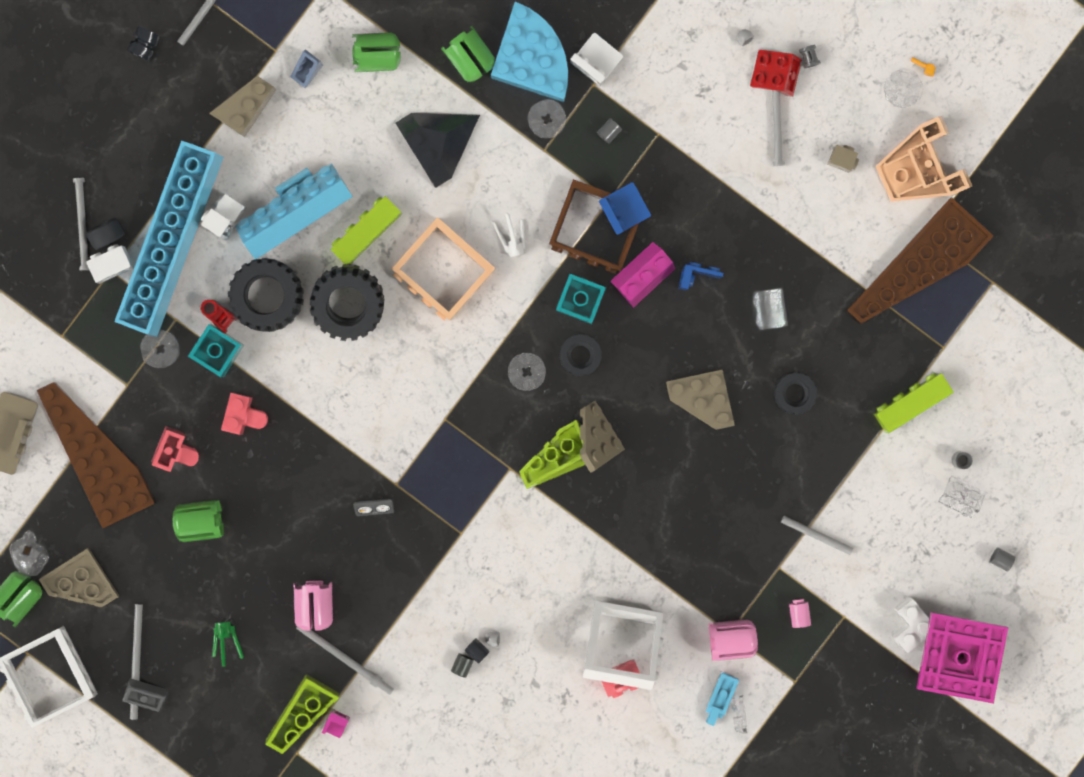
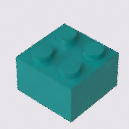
M569 274L556 311L592 324L606 287Z
M208 324L188 357L219 377H224L244 347V344L213 324Z

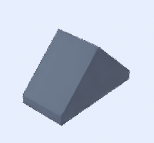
M305 49L290 77L306 88L323 67V64Z

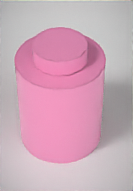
M803 598L792 600L793 603L789 604L792 627L810 626L811 619L808 602H804Z

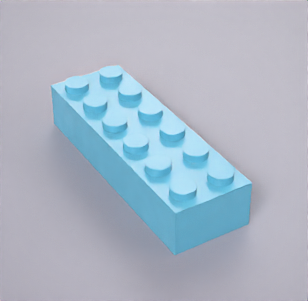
M331 163L328 166L322 167L316 174L305 178L299 185L291 187L282 196L274 198L268 205L257 209L251 216L240 220L235 227L243 244L256 260L353 196Z

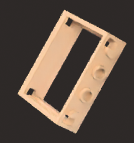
M437 217L392 270L395 272L393 276L400 282L406 281L409 284L407 288L413 294L419 293L424 298L421 301L429 308L433 305L438 310L436 314L445 321L446 318L451 320L495 271V268ZM436 228L442 231L485 270L449 312L401 270L404 264Z

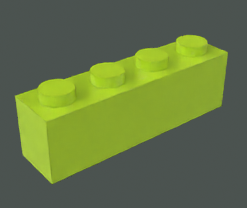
M380 196L372 204L374 207L369 212L366 210L359 216L360 221L356 225L352 223L345 230L346 234L342 238L338 237L332 242L331 245L333 247L330 250L344 264H349L350 266L402 215V212L386 196L383 198Z
M931 373L925 377L926 381L922 384H919V382L909 387L910 391L906 394L900 393L893 397L894 401L888 405L884 403L876 408L877 412L874 415L885 433H891L954 393L942 373Z

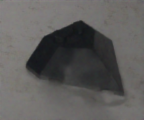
M410 113L395 123L435 188L453 177L480 115Z

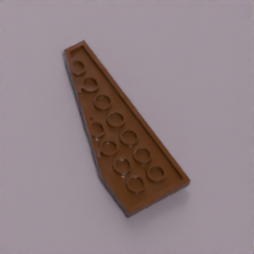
M950 197L846 311L859 323L867 321L969 264L991 240L993 235Z
M56 382L37 390L102 528L155 504V500L140 469L128 459L126 454L72 401L70 396Z

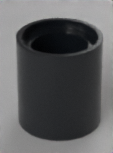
M477 638L464 650L478 664L490 652Z

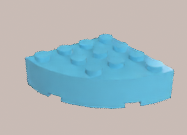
M515 2L491 73V78L564 102L568 85V67L562 44L552 27L539 14Z

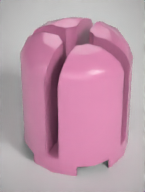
M306 581L305 585L297 586V583H294L295 624L298 628L305 631H311V628H313V594L315 631L326 629L332 624V582L329 585H323V581Z
M746 619L709 623L710 647L713 661L751 658L756 655L758 639L756 626L752 621Z

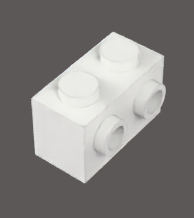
M118 244L109 247L108 252L104 254L99 252L90 256L91 260L86 261L95 282L99 284L134 268L126 248Z

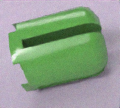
M470 26L471 31L466 34L463 31L449 42L451 45L445 50L442 47L441 49L463 79L467 82H474L483 75L460 43L464 44L485 74L494 67L495 57L473 26Z
M394 33L352 34V38H356L352 47L353 65L357 64L358 68L354 72L394 71L398 68L401 61L400 41Z
M211 500L185 503L175 507L172 521L178 540L191 542L217 539L224 536L220 501Z
M20 571L12 572L0 586V617L4 621L5 619L13 621L14 627L20 623L42 596L40 585L32 580L27 584L31 577Z

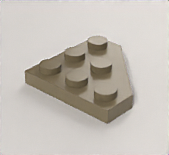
M723 370L666 382L670 401L715 430L735 426Z
M596 401L580 410V417L583 418V425L580 426V440L583 441L580 456L590 473L625 450Z
M89 548L39 579L49 596L104 607L119 597Z

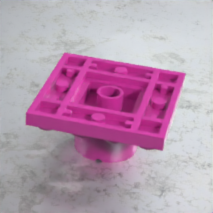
M931 612L916 688L994 704L1009 627Z

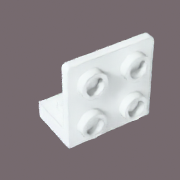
M593 33L580 51L572 56L570 63L597 85L601 86L623 59V55L596 33Z

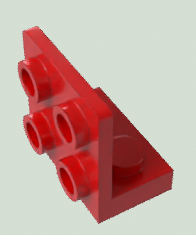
M759 50L750 86L752 88L779 91L786 96L793 97L802 59L791 53Z

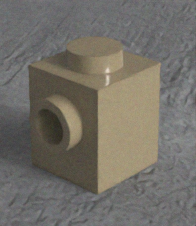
M836 145L827 165L849 173L852 169L855 170L858 165V153L854 152L855 149L851 146L844 145L842 147Z

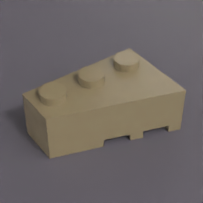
M256 76L210 112V114L245 137L276 89L259 76Z

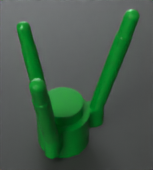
M230 622L215 623V628H213L212 656L216 657L218 638H220L222 667L226 666L224 638L230 637L231 633L239 656L243 659L244 656L235 633V626H231Z

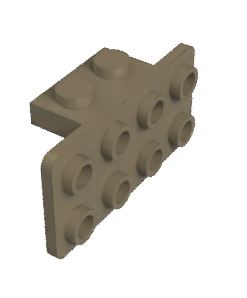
M2 392L0 395V471L13 475L16 473L21 455L25 453L26 441L32 432V423L38 404L37 402L7 392Z

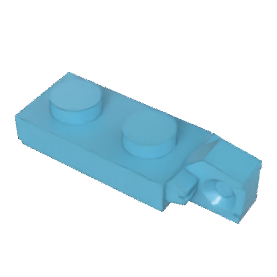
M721 672L707 704L706 712L709 713L706 720L707 724L714 726L717 718L722 719L723 715L726 714L739 683L738 678Z

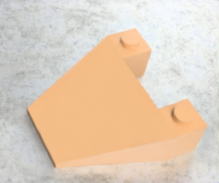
M942 116L921 124L876 165V169L891 201L950 196L972 187L965 169L949 176L946 175L932 141L950 134Z

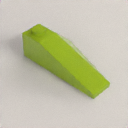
M578 420L560 428L556 432L557 435L544 445L539 454L535 455L519 471L526 489L585 465L580 456L583 441L580 440L581 424Z

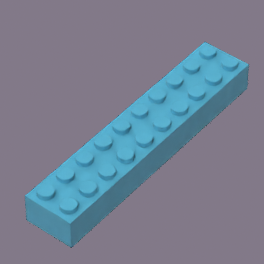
M181 141L114 322L151 336H158L223 161V156Z

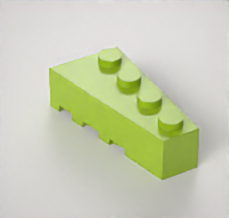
M306 674L266 738V745L283 754L304 731L311 727L339 699V693Z

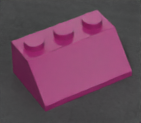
M652 242L615 276L611 283L634 308L676 268L666 253Z

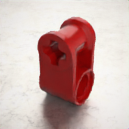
M205 300L201 304L200 310L202 314L225 333L228 331L227 328L230 324L238 319L232 312L215 300ZM208 303H213L215 306V310L211 314L207 313L205 309Z

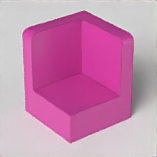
M333 709L322 733L325 734L327 732L341 738L350 717Z

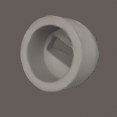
M743 29L739 31L737 39L742 46H745L754 39V35L750 31Z
M495 631L489 632L486 635L489 640H486V643L492 647H499L500 633Z

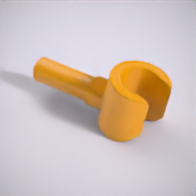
M912 57L911 62L925 68L924 75L934 76L936 68L933 64H926Z

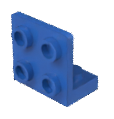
M633 182L599 200L617 235L651 216Z
M690 262L688 265L683 266L678 289L686 291L689 287L693 286L695 275H692V273L718 279L722 278L724 273L719 272L720 269L709 266L707 269L701 268V264Z

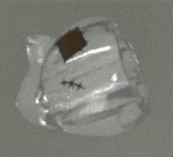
M29 530L24 533L22 538L13 542L9 550L13 563L20 573L27 576H37L43 570L49 556L46 548L40 543L35 542L34 533Z

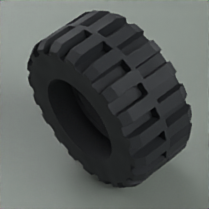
M269 258L254 259L250 263L242 265V268L234 273L235 277L229 283V306L233 310V315L244 326L262 332H274L291 324L294 318L299 315L301 305L304 302L302 282L295 274L296 272L286 264ZM263 277L277 280L284 291V299L281 306L271 313L256 311L248 299L251 285L257 279Z
M343 264L339 268L334 266L330 271L326 270L321 278L317 279L310 297L311 316H314L316 326L320 325V330L324 334L328 332L333 339L336 336L341 338L340 341H346L347 338L355 341L358 340L359 336L364 338L368 335L369 331L373 332L377 323L382 318L385 301L381 284H378V279L375 275L371 276L370 271L364 269V271L359 269L360 266L358 265L349 267V264ZM341 287H351L358 290L365 298L366 305L364 311L359 316L353 318H344L337 315L329 305V298L332 292Z

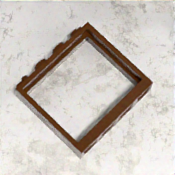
M573 179L549 242V246H552L551 250L561 254L562 251L570 253L569 257L576 260L584 258L588 260L587 264L598 267L600 264L606 267V271L616 274V271L621 272L638 224L631 227L617 264L557 242L575 190L600 200L611 194Z

